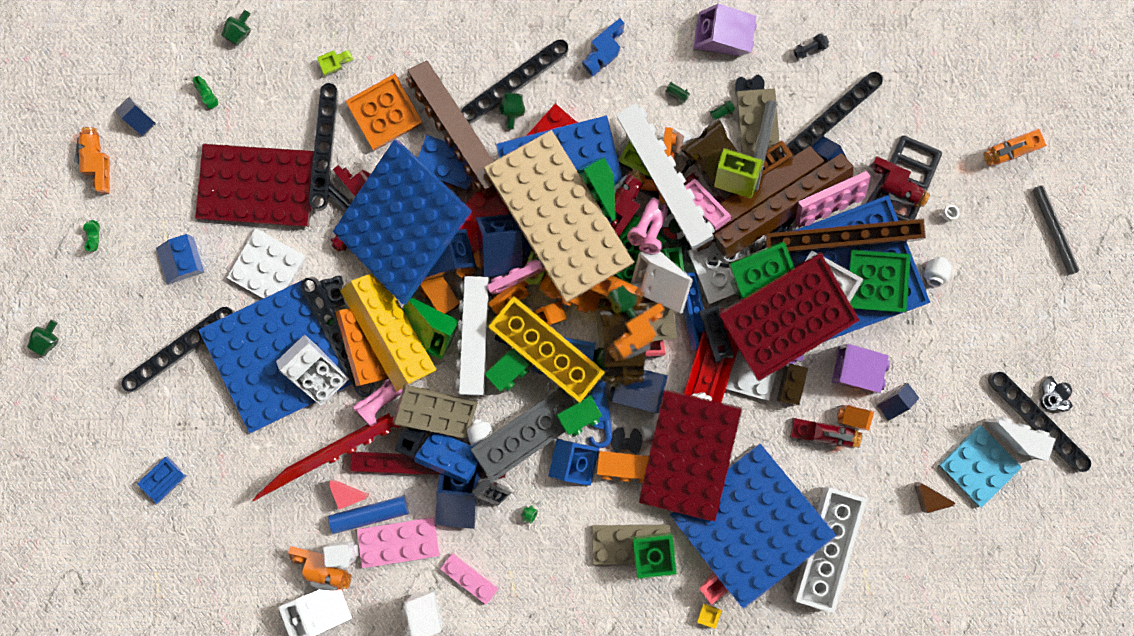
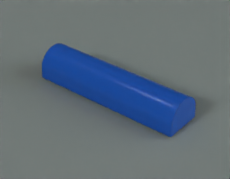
M696 272L686 273L692 279V283L683 309L691 351L698 349L704 330L698 311L704 310Z
M405 495L329 515L330 529L333 534L408 515L409 510Z

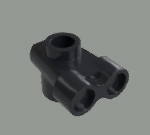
M341 275L319 281L333 308L345 305L344 297L340 291L344 285ZM335 295L339 296L338 299H333L332 297Z

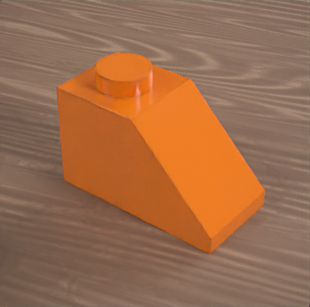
M560 301L533 311L550 327L567 319Z
M843 405L837 413L838 423L858 430L869 431L874 411Z

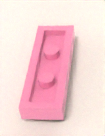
M696 179L685 185L687 190L690 188L695 196L693 202L695 205H700L705 215L703 218L710 222L715 230L731 220V215Z
M532 260L522 269L515 268L509 271V275L505 277L499 276L492 279V283L488 284L487 287L491 293L497 294L546 270L540 260Z
M454 553L451 554L441 567L444 573L486 605L498 590L497 586Z

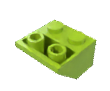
M724 149L718 165L714 187L752 198L764 161Z

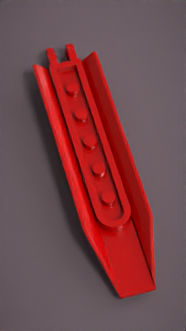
M726 327L725 329L734 355L733 358L721 359V362L714 363L703 330L684 394L693 395L705 392L713 401L722 403L738 352V347ZM723 345L718 346V351H723Z
M389 413L376 419L377 423L370 427L367 424L288 466L263 488L252 501L260 499L327 462L329 464L336 462L343 453L349 455L357 450L356 447L362 443L364 446L374 441L373 437L379 434L382 437L391 432L390 428H400L402 425L394 424V416L391 417Z

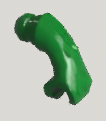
M194 76L192 82L208 109L218 106L219 101L206 80L200 76Z
M90 220L83 225V230L87 235L84 249L87 252H94L99 246L100 224L98 221Z

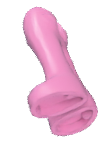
M653 197L646 205L637 227L629 231L628 240L632 245H640L639 249L641 251L655 255L660 252L662 247L661 242L656 237L667 217L668 207L666 204H663L658 209L660 200ZM651 221V227L646 235L647 227Z
M386 379L379 389L364 400L357 402L352 408L371 427L377 423L375 418L376 412L397 398L402 390L396 391L390 379Z

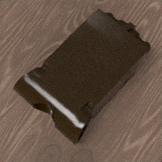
M716 119L703 130L698 138L690 139L679 149L692 160L712 192L720 194L723 197V201H725L735 193L714 187L718 165L724 149L739 152L730 139L727 138L722 122Z
M647 305L634 306L633 310L639 316L646 312ZM611 306L598 307L603 324L605 376H609L606 379L607 383H617L618 385H623V387L632 385L634 382L642 383L644 378L640 375H644L645 352L628 359H623L613 344L625 332L629 333L625 326L631 321L626 312H614Z

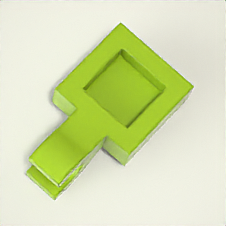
M333 50L317 57L325 76L342 70V63L354 60L349 50L343 51L340 54Z

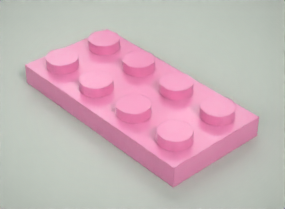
M865 171L799 201L795 219L798 228L804 225H811L815 220L826 218L837 210H844L853 203L863 201L866 197L871 177L868 172Z
M434 517L357 529L362 568L440 556Z

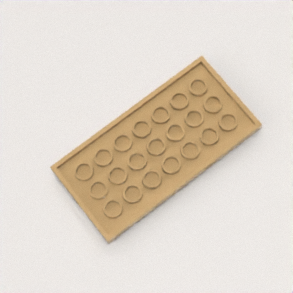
M552 130L484 167V171L565 303L634 263Z

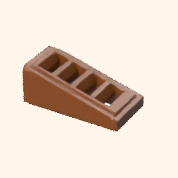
M783 140L767 149L766 155L772 165L769 166L765 160L764 166L766 169L762 171V176L793 157V154ZM780 147L786 156L782 157L777 148ZM773 151H774V153L776 154L777 158L779 159V161H777V162L774 160L773 156L771 155V152H773Z

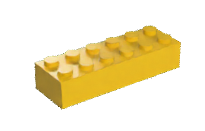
M372 273L350 281L340 290L396 391H400L404 385L410 386L436 371L434 364L398 300Z
M514 296L489 325L490 329L578 402L582 401L605 373Z

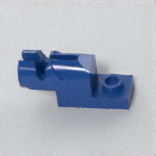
M621 18L617 19L591 41V48L594 52H590L586 59L582 61V65L592 77L600 72V65L606 67L620 52V46L613 38L617 39L624 32L625 23Z

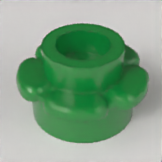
M533 505L526 506L521 514L523 522L532 524L538 514V510Z

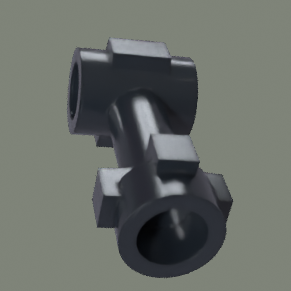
M820 33L813 37L814 42L803 47L801 44L797 45L793 49L796 59L806 58V53L817 48L819 52L829 48L827 36Z

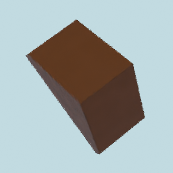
M916 482L914 485L922 512L938 511L952 507L956 503L923 483Z

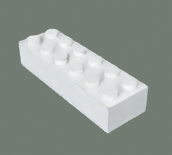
M465 276V281H461V293L464 295V301L460 300V312L463 314V320H459V331L462 333V339H458V351L461 352V359H457V370L460 371V378L456 379V390H459V394L463 395L485 394L489 289L487 285L490 284L488 277Z
M824 486L817 512L837 536L801 564L792 595L796 602L828 612H835L866 504V498Z

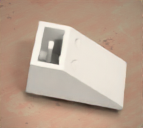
M639 252L631 284L639 287L638 293L642 296L661 303V305L678 313H682L692 279L663 253L659 252L654 255Z
M306 335L302 336L276 361L280 371L320 406L349 380L332 360Z
M1004 417L985 419V423L1015 454L1033 460L1049 461L1055 438L1049 437L1048 432L1031 430V427L1028 425L1011 423L1012 420Z
M318 589L279 606L289 636H314L352 619L341 589L337 591Z
M435 589L414 593L405 602L403 614L405 618H408L409 626H407L408 636H431L442 630Z

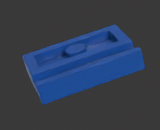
M166 456L137 485L156 504H159L187 476Z

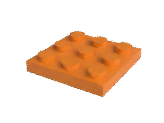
M395 73L346 100L348 107L373 151L423 124Z

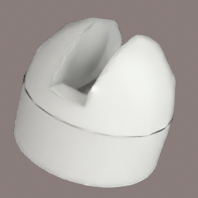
M948 205L942 212V216L946 221H954L960 214L959 209L954 205Z
M652 426L641 427L643 441H651L654 437L655 429Z

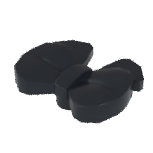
M759 74L755 75L752 80H747L740 76L735 81L736 93L737 91L761 90L765 87L764 79Z
M619 427L613 432L615 435L612 439V448L615 452H620L623 449H629L633 454L640 452L642 447L640 437H642V434L638 429H632L630 438H625L623 427Z

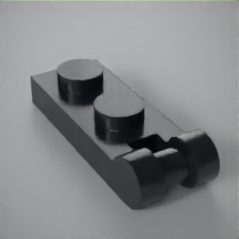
M718 306L698 311L714 363L721 362V359L733 358L734 356L724 323L718 315L720 313ZM723 345V351L719 352L718 346Z

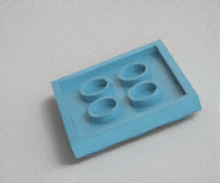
M981 425L974 429L938 465L980 508L1022 468Z

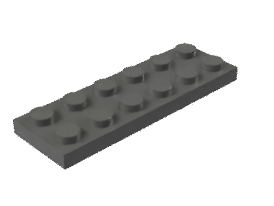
M561 387L471 448L470 451L488 478L495 481L563 434L564 430L555 415L578 401Z

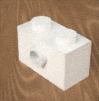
M354 540L330 543L325 546V567H349V564L358 557V546L354 544Z

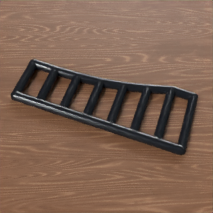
M905 135L900 137L890 162L896 165L898 161L925 172L926 175L922 183L908 178V181L911 180L924 188V192L918 204L910 206L912 208L908 217L895 212L898 221L916 219L942 157L941 150ZM905 144L933 155L930 165L903 155L902 151ZM883 174L866 203L877 200L880 194L888 195V193L880 188L886 174Z

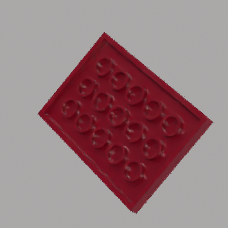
M202 144L195 219L310 227L311 205L309 203L314 151Z
M822 253L814 255L718 313L758 382L860 321Z
M665 389L639 503L716 521L742 407Z

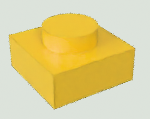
M703 603L697 623L716 629L722 610Z

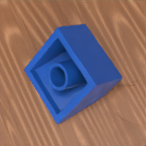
M184 234L168 239L156 248L167 284L205 273L193 236Z
M557 438L548 476L562 481L591 486L599 448Z

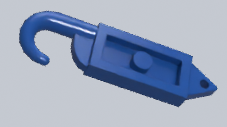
M600 378L587 394L592 396L602 414V417L598 418L600 422L593 426L604 429L605 440L598 443L594 440L593 436H590V442L597 448H605L612 441V428L606 382H603Z

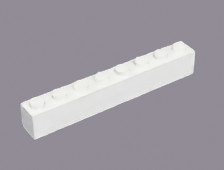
M637 103L616 114L618 121L692 249L694 250L714 239L712 233L715 231L711 223L705 222L703 219L704 211L700 205L696 206L693 202L695 199L693 192L690 188L688 190L685 188L683 183L686 181L681 172L677 173L674 169L676 163L672 156L667 157L664 151L667 148L662 139L658 140L655 134L657 131L652 123L648 124L645 119L648 115L644 108H639Z

